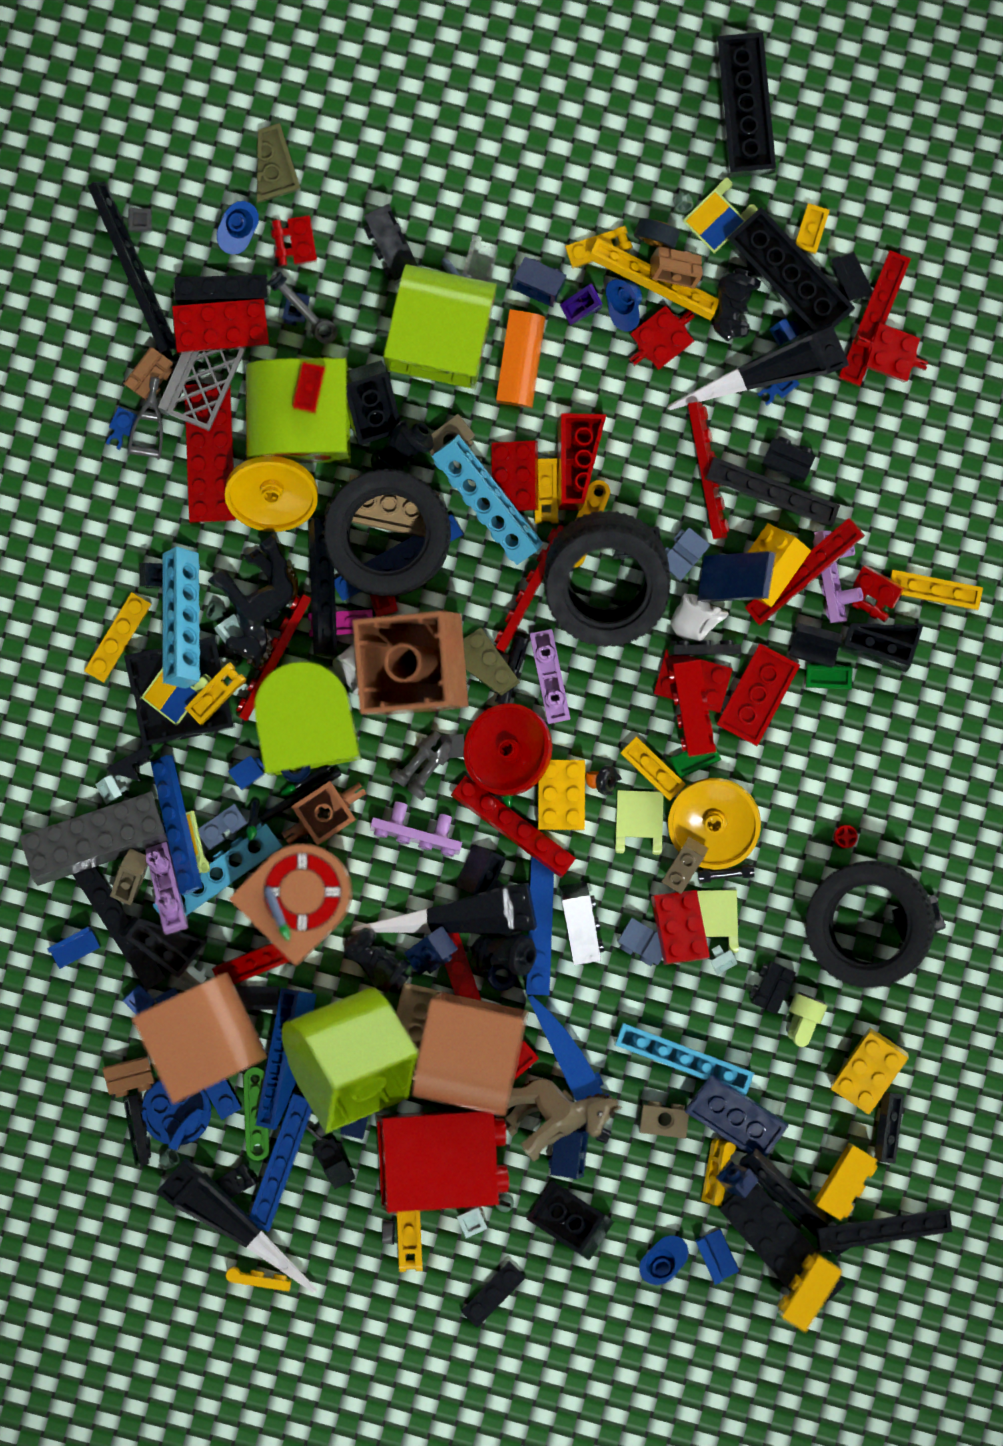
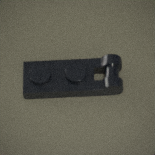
M246 1162L215 1180V1183L230 1198H233L257 1184L258 1181L255 1176L252 1177L248 1170L250 1167ZM238 1175H241L244 1183L240 1185L235 1179Z

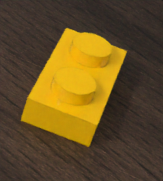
M810 203L807 204L795 242L802 251L816 255L830 211L829 209Z

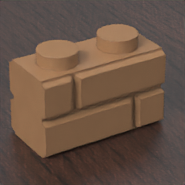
M658 246L650 259L651 279L694 289L703 275L701 256L692 254L689 251L682 252L667 246Z
M150 347L123 384L147 401L150 393L149 384L151 376L160 378V386L163 380L168 381L174 371L172 369L174 363L153 347ZM159 387L158 390H156V397L161 391V388Z
M149 1055L103 1067L109 1095L115 1094L116 1098L129 1095L130 1089L138 1088V1092L152 1089L151 1084L156 1083Z

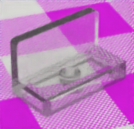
M473 235L462 276L490 282L498 249L481 244L482 237Z

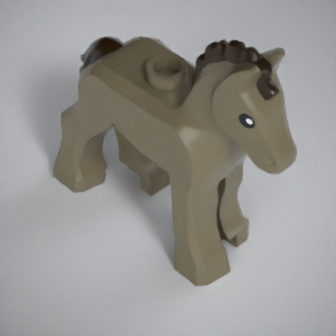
M545 1078L529 1080V1083L523 1084L522 1087L513 1088L508 1109L515 1105L516 1107L505 1118V1126L507 1132L513 1137L518 1132L520 1123L528 1114L537 1111L541 1112L547 1122L521 1143L525 1153L534 1162L539 1158L542 1149L559 1138L571 1134L586 1122L589 1135L591 1137L599 1136L610 1116L614 1115L615 1111L621 1109L618 1101L610 1095L605 1096V1094L596 1093L594 1096L588 1095L585 1099L573 1103L572 1101L574 1100L566 1090L561 1092L552 1081ZM494 1114L497 1118H499L500 1116H502V1115Z

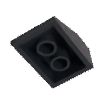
M554 1181L550 1182L527 1218L528 1221L587 1260L591 1259L614 1223L613 1220Z

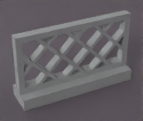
M236 348L239 352L236 358L230 361H226L223 350H212L207 353L202 351V355H199L200 351L181 353L158 405L160 413L167 416L171 415L210 431L246 348ZM220 352L224 363L211 368L207 357ZM205 358L209 369L196 374L193 367L195 362ZM226 367L229 373L227 379L217 382L213 371ZM211 373L215 384L202 388L198 377ZM196 379L200 390L187 394L184 388L186 382ZM217 387L220 394L218 400L208 403L204 392ZM202 393L206 404L193 409L189 398ZM187 399L190 411L183 414L174 411L178 402ZM208 408L211 415L208 423L205 424L198 421L195 413Z

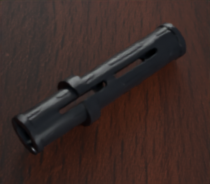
M515 636L514 645L507 663L516 677H518L528 643L530 642L529 639ZM514 687L502 696L497 694L495 702L500 704L509 703Z

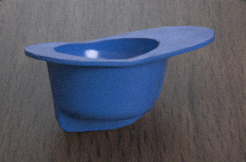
M246 201L235 202L223 213L216 236L219 247L225 253L231 255L239 254L249 245L259 222L258 212L251 203Z
M620 279L611 280L606 286L610 318L618 329L625 332L632 331L639 323V305L642 301V292L638 285L629 279L624 281Z
M672 1235L658 1241L640 1262L639 1271L643 1280L652 1285H661L672 1281L688 1258L689 1251L685 1241L678 1236Z

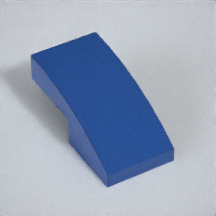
M198 1108L186 1118L176 1131L168 1148L176 1151L179 1150L186 1130L196 1131L204 1111L203 1108Z

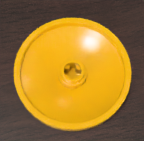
M260 456L244 461L230 473L225 487V501L229 511L241 523L261 531L281 532L302 525L312 516L317 506L318 488L311 473L299 463L279 456Z
M706 778L691 783L678 794L669 812L668 830L671 841L678 852L688 837L709 848L699 867L714 870L725 869L739 864L753 851L760 836L761 816L755 800L743 787L727 779Z

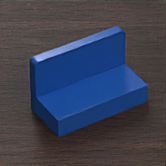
M87 927L47 948V950L52 954L56 964L61 969L101 948L92 928Z
M720 1229L695 1240L715 1285L723 1282L724 1278L739 1271Z

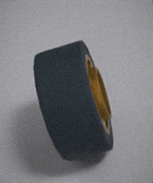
M639 218L634 237L654 247L667 246L675 249L680 231L658 220Z

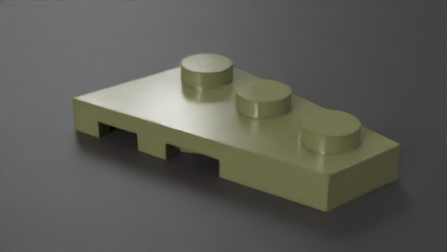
M280 123L259 129L257 203L301 190Z
M481 627L463 639L466 672L471 673L501 696L520 683Z

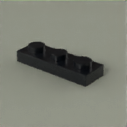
M710 640L697 641V645H689V641H675V645L668 647V656L741 654V644H734L733 640H721L720 645H711Z
M885 1092L882 1096L874 1156L877 1160L876 1162L896 1163L905 1094Z
M137 1095L123 1097L135 1166L150 1164L151 1150L145 1141L147 1128L145 1122H142L140 1114L143 1112L142 1102L138 1099Z
M508 1261L461 1310V1313L478 1328L526 1276Z

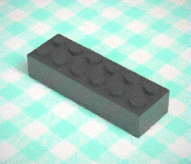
M152 792L19 836L31 878L37 886L125 857L130 848L140 852L146 848L168 842L158 803Z

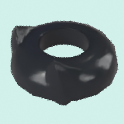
M603 766L597 775L596 787L598 792L603 795H614L612 791L615 789L617 781L622 780V777L613 766ZM611 775V781L608 785L607 781L609 776Z

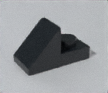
M139 563V586H144L148 589L163 588V564Z
M146 746L107 767V770L111 773L142 782L134 765L137 764L138 767L147 764L151 761L149 757L154 754L151 748Z
M334 1138L313 1148L316 1157L324 1169V1174L334 1189L355 1179Z

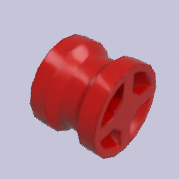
M844 825L835 830L833 839L840 848H850L856 844L858 834L853 827Z

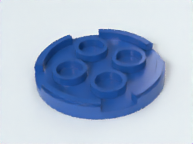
M159 1080L152 1086V1089L147 1091L142 1104V1120L146 1124L147 1131L153 1138L170 1145L180 1125L198 1108L204 1109L195 1132L186 1130L181 1145L189 1144L199 1138L208 1127L211 1119V1102L205 1089L173 1104L162 1080Z

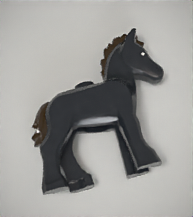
M274 535L259 545L260 549L268 554L271 562L267 560L258 548L244 557L248 564L255 565L265 573L268 586L258 589L245 597L226 570H220L208 580L210 584L221 589L228 596L230 602L235 607L237 621L244 634L242 637H229L226 640V647L246 658L247 664H252L255 671H257L259 665L263 666L269 660L272 650L270 643L272 639L268 634L269 631L264 626V622L269 620L271 623L280 617V611L298 595L299 591L298 578H295V571L292 567L286 569L287 560L282 556Z

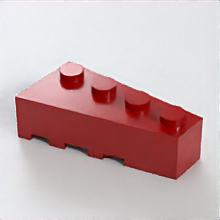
M560 414L557 420L558 510L582 509L607 414Z
M696 659L672 663L673 668L669 669L671 683H676L677 691L673 692L675 706H680L681 714L676 715L678 728H683L685 736L680 738L682 751H687L689 757L716 752V747L713 741V730L709 717L701 661Z

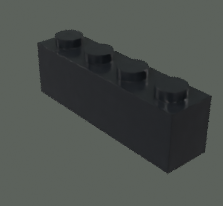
M267 275L175 277V301L177 304H206L264 299V302H269Z

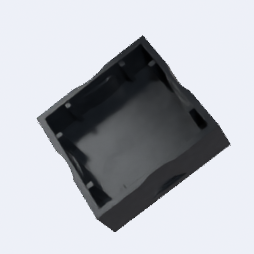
M215 636L199 639L200 678L207 674L213 679L223 669L218 642ZM153 649L124 655L130 687L135 697L136 716L144 747L235 728L229 698L203 725H200L187 712L179 725L176 726L141 698L163 667V649Z

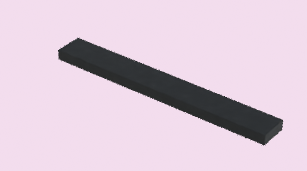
M106 182L90 183L87 185L156 345L160 353L172 352L176 350L174 337Z

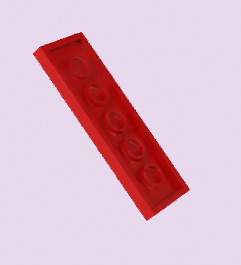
M198 384L185 385L184 387L187 394L200 390ZM201 384L202 388H205V387H207V386L212 385V384ZM230 384L210 431L186 422L190 523L236 521L225 501L226 482L230 473L234 470ZM217 387L204 392L208 403L218 400L220 395ZM202 393L189 398L193 409L206 404ZM186 399V400H185V412H188V411H190L191 409H190L189 404H188L187 399ZM208 408L195 413L198 421L205 424L208 423L211 416Z

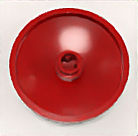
M513 703L496 705L483 712L471 725L464 743V762L472 780L482 789L500 796L518 795L531 789L544 776L552 756V738L544 720L533 710Z

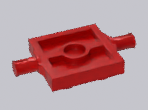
M664 306L630 334L636 342L639 351L630 357L629 361L632 362L638 357L632 363L636 366V364L646 358L652 362L657 370H660L694 342L685 327L688 322L695 318L694 314L685 319L692 313L688 310L678 318L673 315L667 306Z
M877 323L870 339L857 335L855 338V344L866 348V360L863 367L901 382H907L913 366L924 371L928 367L926 366L928 361L916 357L920 338L885 324Z

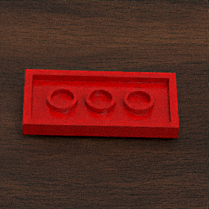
M264 299L172 306L176 353L269 345Z
M759 644L716 725L757 747L795 677L800 664Z

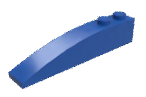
M532 856L530 892L537 928L529 930L528 936L533 940L536 948V961L529 974H527L526 994L549 995L554 872Z
M281 988L256 1126L276 1130L286 1109L296 1081L284 1051L282 1027L285 1022L314 1010L316 994Z
M529 995V1001L576 1102L585 1099L588 1095L603 1094L600 1086L604 1083L599 1072H593L578 1045L553 1014L533 995Z

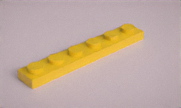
M599 238L596 239L588 259L711 321L717 309L719 299L696 287L693 289L651 279L650 264Z

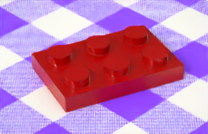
M538 441L492 443V478L518 511L539 510Z
M666 649L654 695L674 700L673 692L677 691L676 683H671L669 669L673 668L672 663L696 660L698 658L691 656H668V650ZM700 659L709 710L720 713L733 668Z
M697 890L684 891L682 894L676 892L652 896L651 900L664 965L710 958Z

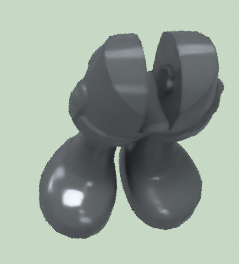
M436 731L421 739L417 745L419 748L418 752L406 767L401 770L393 769L388 774L392 779L405 787L414 772L427 758L428 762L422 771L407 787L409 792L422 801L426 797L424 788L428 778L439 764L443 766L446 763L453 745L446 740L438 748L437 752L432 751V747L436 745L441 736Z

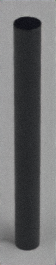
M338 768L333 769L260 814L261 822H267L327 782H332L340 777L341 773Z

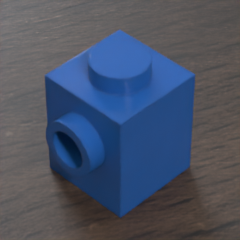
M250 755L228 772L243 791L265 775L262 771L265 767L258 757L254 759Z

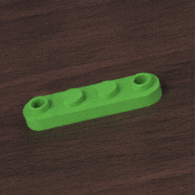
M259 1067L248 1069L243 1077L246 1153L251 1159L256 1161L264 1159L270 1150L269 1128L256 1126L265 1071ZM257 1074L260 1077V1081L258 1083L252 1082V1075ZM256 1144H260L262 1146V1151L260 1153H257L254 1150V1146Z

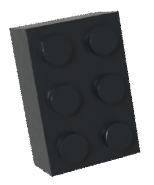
M382 360L346 371L347 413L353 435L358 444L362 445L390 436L395 426L400 422V417L389 374Z

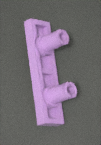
M831 531L814 532V547L831 534ZM853 546L840 558L855 555V547ZM835 561L821 573L823 579L822 593L826 597V615L830 619V623L847 621L844 605L863 600L861 588L842 591L837 561Z
M553 630L530 633L547 722L552 724L571 720Z
M401 802L394 803L389 821L377 818L372 819L370 831H374V835L378 837H396V841L400 843H417L419 848L425 850L439 849L441 854L454 857V854L459 855L462 842L447 837L452 821L451 816L439 814L434 833H427L404 826L403 822L408 805Z
M164 842L146 848V862L149 864L156 895L155 902L158 905L164 933L168 935L188 928L169 844Z

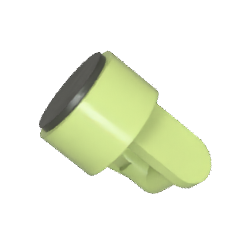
M801 992L795 993L788 1010L794 1013L788 1037L797 1046L804 1047L810 1042L816 1024H821L828 1007L826 1002Z

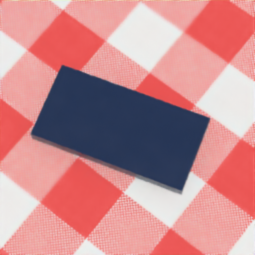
M766 551L704 556L697 600L701 602L768 599L775 553Z
M712 1073L685 1109L687 1114L745 1152L749 1153L757 1149L765 1157H767L789 1126L787 1122Z

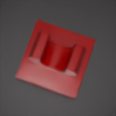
M370 595L376 618L398 612L394 596Z

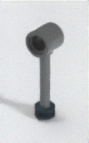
M281 271L273 275L267 285L271 286L270 288L273 291L279 289L312 324V336L324 344L333 342L337 337V327L335 324L325 318H318L285 283L287 278L282 275ZM323 325H328V334L321 337L319 329Z

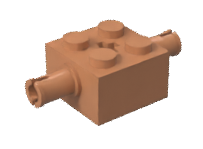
M329 781L291 806L299 817V822L282 832L284 838L294 833V835L286 839L288 844L291 845L307 833L311 835L317 845H320L355 822L356 818L349 808L350 804L367 794L364 789L355 793L362 788L361 784L357 782V784L341 793ZM320 808L330 809L328 819L324 817L319 818Z

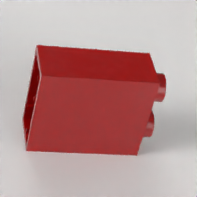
M475 1109L376 1115L381 1209L385 1212L396 1213L499 1205L498 1193L508 1192L509 1176L506 1164L497 1165L496 1146L506 1145L504 1118H494V1113Z

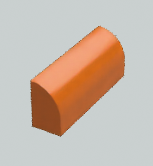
M509 310L496 403L533 408L546 320L544 316L530 312Z

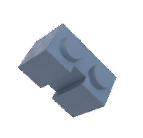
M690 528L686 532L681 529L673 539L677 543L672 549L668 547L665 549L668 556L670 575L679 582L682 581L710 546L708 542Z
M233 804L198 829L199 836L208 849L212 850L226 840L223 834L229 830L232 834H235L248 825V821L239 808Z
M631 918L617 941L621 943L619 948L630 955L633 951L641 955L639 960L649 966H652L653 963L658 965L663 958L658 933Z

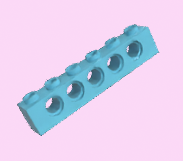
M459 434L432 455L437 468L443 470L451 486L457 488L461 493L465 504L469 507L471 506L475 511L479 522L486 525L490 530L492 538L504 548L508 559L518 565L539 550L543 542ZM453 461L459 462L462 468H457ZM467 479L473 480L476 487L471 486ZM482 497L487 498L490 505L485 504L482 501ZM496 516L502 517L504 519V523L499 522L496 519ZM510 534L516 535L519 541L513 540Z
M176 546L163 553V683L186 689L198 683L200 678L199 553Z
M259 823L256 827L257 834L253 840H257L261 844V849L258 853H251L248 849L251 841L248 840V837L243 839L241 836L230 844L232 848L224 853L221 850L212 857L213 862L209 864L210 871L199 873L201 882L204 884L203 892L200 894L194 892L187 895L181 894L185 897V904L183 906L186 916L283 847L268 824L262 826ZM237 853L241 856L242 863L238 867H233L229 860L233 854ZM215 867H219L223 871V877L218 881L211 877V871ZM154 903L153 906L159 913L158 905Z
M622 1023L615 1041V1045L705 1080L712 1073L744 1095L747 1094L754 1073L625 1023Z

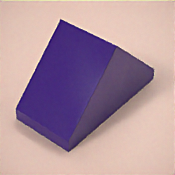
M589 284L560 304V307L569 324L572 325L601 310L602 302L593 285Z

